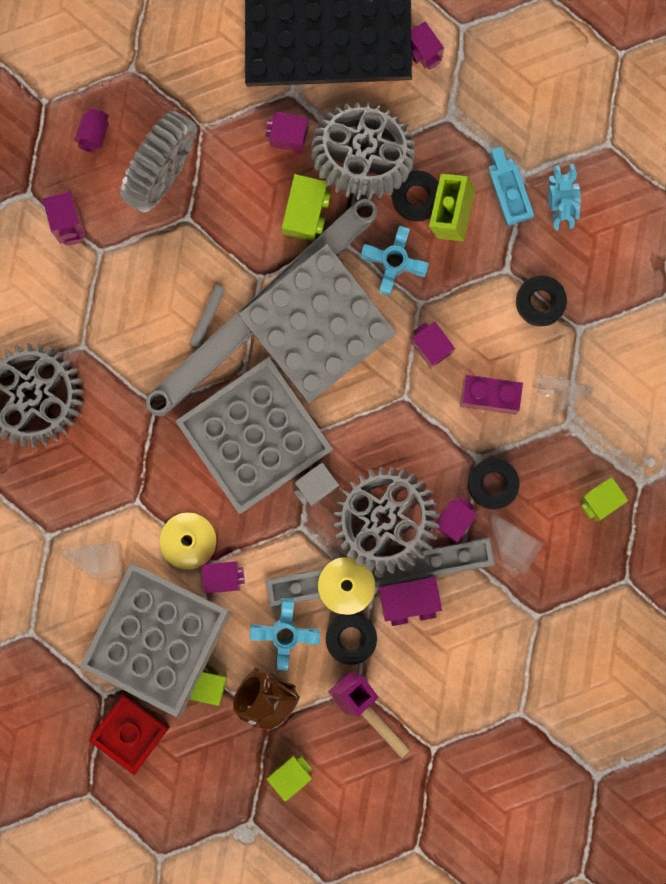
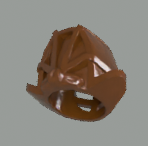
M255 667L237 689L233 709L242 721L251 724L253 727L273 730L286 722L296 707L300 696L294 684L277 677L271 672H261L259 668Z

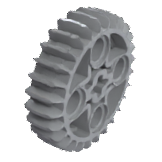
M356 102L355 108H351L346 103L343 111L336 107L334 114L328 112L325 120H320L318 128L314 132L311 145V157L315 161L314 170H320V179L327 178V186L336 185V193L341 189L345 190L346 198L350 193L356 194L357 200L360 199L361 195H366L369 201L372 194H376L379 199L382 198L383 192L391 195L393 188L399 189L402 182H406L412 170L415 158V142L411 140L412 132H406V123L398 124L399 116L391 118L390 110L386 113L381 112L380 105L376 109H372L369 102L365 108L360 107L359 103ZM358 126L357 130L350 127ZM385 135V136L388 137L391 141L382 139V136ZM334 160L344 163L343 168L336 164ZM369 172H371V173L377 174L378 176H368V175H369Z
M170 111L164 114L162 119H158L155 126H152L149 134H146V138L140 143V147L135 152L133 160L129 162V168L125 171L126 176L122 180L123 184L120 187V195L126 204L144 213L155 208L156 204L160 203L161 198L166 195V192L171 189L173 182L177 180V176L182 171L181 169L191 153L190 150L194 146V140L197 138V126L192 120L181 113Z
M26 343V351H23L19 345H15V354L5 349L7 358L4 360L0 358V389L11 396L0 413V429H2L0 438L5 439L10 434L9 443L14 445L19 438L21 447L25 448L28 440H30L31 446L37 448L38 440H41L44 446H48V437H51L56 442L59 441L57 435L59 431L68 435L65 425L68 424L73 427L76 425L71 420L72 415L81 416L75 410V407L84 406V403L78 400L77 396L84 395L85 391L76 388V386L83 384V380L73 378L79 371L76 368L68 370L72 365V361L67 359L61 362L64 357L62 352H58L53 356L54 348L51 346L44 352L43 345L38 343L36 350L33 351L32 345ZM37 360L27 376L13 367L20 362ZM47 366H54V375L49 379H43V369ZM8 373H14V383L10 386H4L2 383L3 377ZM62 378L67 387L66 404L52 394ZM28 391L34 392L37 398L35 400L29 399L26 394ZM60 405L61 414L55 419L49 418L48 411L50 407ZM14 412H20V423L11 426L9 423L10 415ZM36 415L51 424L41 430L25 431Z
M380 467L378 476L372 470H368L369 479L358 475L360 484L356 485L353 482H349L353 489L352 492L342 491L347 499L345 502L337 501V504L343 510L342 512H334L335 516L341 518V522L334 523V526L343 531L338 533L336 537L339 540H345L340 547L344 550H349L347 556L351 559L356 558L355 562L359 566H363L366 562L365 568L369 571H372L375 565L376 571L379 573L384 572L385 566L388 572L394 573L395 565L400 570L405 571L404 562L407 561L412 566H415L416 563L413 557L417 555L424 559L425 556L421 551L422 548L432 549L429 543H427L428 538L437 539V536L431 533V529L440 528V525L433 522L432 519L440 517V513L431 509L438 506L435 500H429L433 493L428 489L424 491L427 485L423 481L417 483L418 477L414 474L408 477V472L404 469H401L398 474L397 469L390 467L387 475V471ZM389 485L381 500L369 493L374 488ZM402 490H407V498L402 502H398V493ZM368 499V508L360 512L359 504L361 501ZM417 502L422 514L420 526L408 518ZM354 515L366 522L357 537H355L353 531ZM385 516L391 519L389 524L383 521ZM409 529H415L416 535L414 539L406 542L405 533ZM376 538L375 548L367 551L366 544L368 540ZM393 540L406 548L398 554L383 556Z

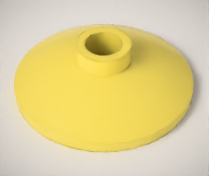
M182 513L172 517L164 525L160 534V549L163 556L170 564L180 569L190 570L201 567L211 559L216 549L217 539L213 526L207 519L195 513ZM186 535L192 537L193 541L190 546H184L182 543V538Z
M342 557L333 560L326 565L319 577L318 591L321 600L330 610L339 614L350 615L362 611L371 602L375 593V579L372 572L365 568V563L363 566L357 565L355 558ZM344 580L351 581L352 589L350 591H344L341 588V583Z

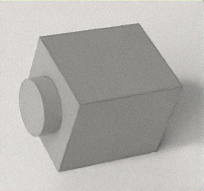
M321 463L295 482V486L298 489L294 493L303 505L309 503L313 507L338 489L339 484L325 465Z

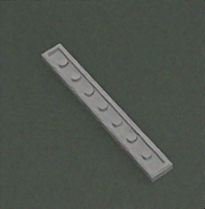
M490 537L435 547L431 550H421L425 558L422 559L415 555L413 557L416 563L415 566H412L407 561L404 562L405 571L400 570L395 565L394 573L388 572L386 566L384 572L379 573L376 571L375 565L371 572L375 579V588L494 566L495 562ZM323 569L266 579L270 608L281 606L282 598L293 599L294 603L320 599L318 581ZM344 580L341 583V588L344 591H350L352 589L351 581Z

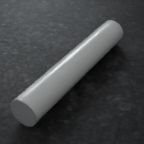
M214 286L189 343L194 348H200L225 292V288L222 286Z

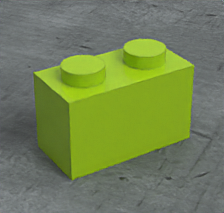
M294 174L282 225V235L314 242L316 235L322 234L325 218H322L321 214L323 207H329L332 191H327V181Z
M440 175L429 224L430 229L438 239L465 241L476 191L468 176Z

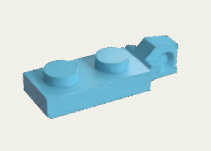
M502 147L492 149L489 154L493 165L488 167L489 177L506 226L508 227L534 218V213L517 164H514L512 159L506 160Z

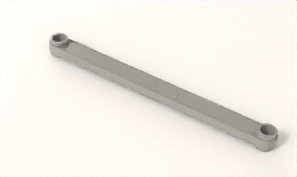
M360 199L353 204L156 387L146 400L149 412L159 417L168 414L253 335L238 316L240 312L326 244H328L336 256L347 248L375 221L377 207L374 202L368 199ZM361 207H367L372 211V215L368 218H362L357 214V211ZM160 396L165 397L167 401L166 406L162 410H154L152 407L153 400Z

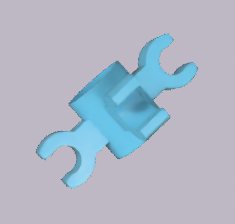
M570 164V171L565 175L561 174L559 165H555L554 176L549 177L548 201L550 211H556L552 216L555 230H559V223L564 220H568L569 228L573 229L575 226L573 215L575 219L580 218V188L578 183L572 184L577 177L574 164Z
M399 226L393 246L388 247L385 251L366 244L363 246L361 259L380 263L385 272L379 291L381 294L390 296L395 277L404 271L425 278L429 263L408 258L407 252L404 250L410 231L409 228ZM391 255H397L401 258L402 264L398 267H392L388 264L387 258Z
M282 598L280 620L276 621L273 626L251 624L250 640H272L278 648L276 670L288 671L290 649L296 646L297 642L319 645L320 643L319 629L297 628L292 621L293 599ZM284 628L290 629L293 632L288 640L279 639L277 633Z

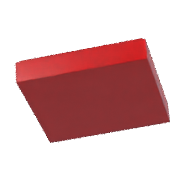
M124 693L88 741L135 775L170 727Z

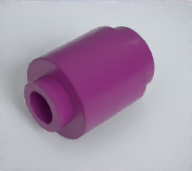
M88 108L86 113L82 114L74 138L79 143L78 147L87 152L101 149L109 126L107 121L109 116L105 112Z

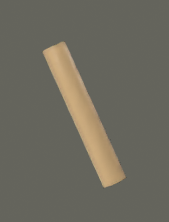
M370 706L361 714L401 758L410 751Z

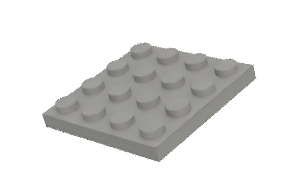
M328 244L238 314L307 403L313 401L397 334Z
M269 357L175 421L239 515L333 451L331 445Z
M130 563L80 668L177 718H181L231 611Z

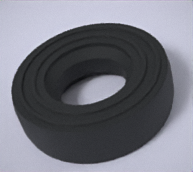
M411 171L406 182H402L399 189L393 188L392 203L395 210L403 218L410 221L418 222L429 219L432 215L439 182L437 179L425 171ZM413 186L423 187L428 194L426 203L421 206L411 205L406 199L408 189Z
M534 276L526 280L517 292L516 307L518 313L531 325L539 327L549 326L558 321L566 310V292L563 286L552 277ZM536 291H545L550 294L552 306L547 311L540 312L532 307L531 296Z
M498 458L483 460L473 468L469 475V493L478 505L486 509L496 510L508 506L514 501L519 492V476L515 468L505 460ZM489 473H497L504 479L505 487L498 495H491L483 488V479Z
M357 613L338 616L331 622L326 632V646L329 653L334 659L343 664L356 665L366 661L373 654L377 645L375 627L369 619ZM353 627L361 632L363 641L359 648L347 650L341 645L340 635L346 628Z

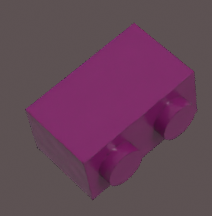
M71 192L43 198L50 230L60 244L74 245L81 242V238L87 237L79 205Z
M466 375L463 380L460 407L516 415L520 411L523 383Z
M436 577L378 588L384 621H391L392 626L409 623L408 617L418 615L420 621L437 618L436 612L442 611Z

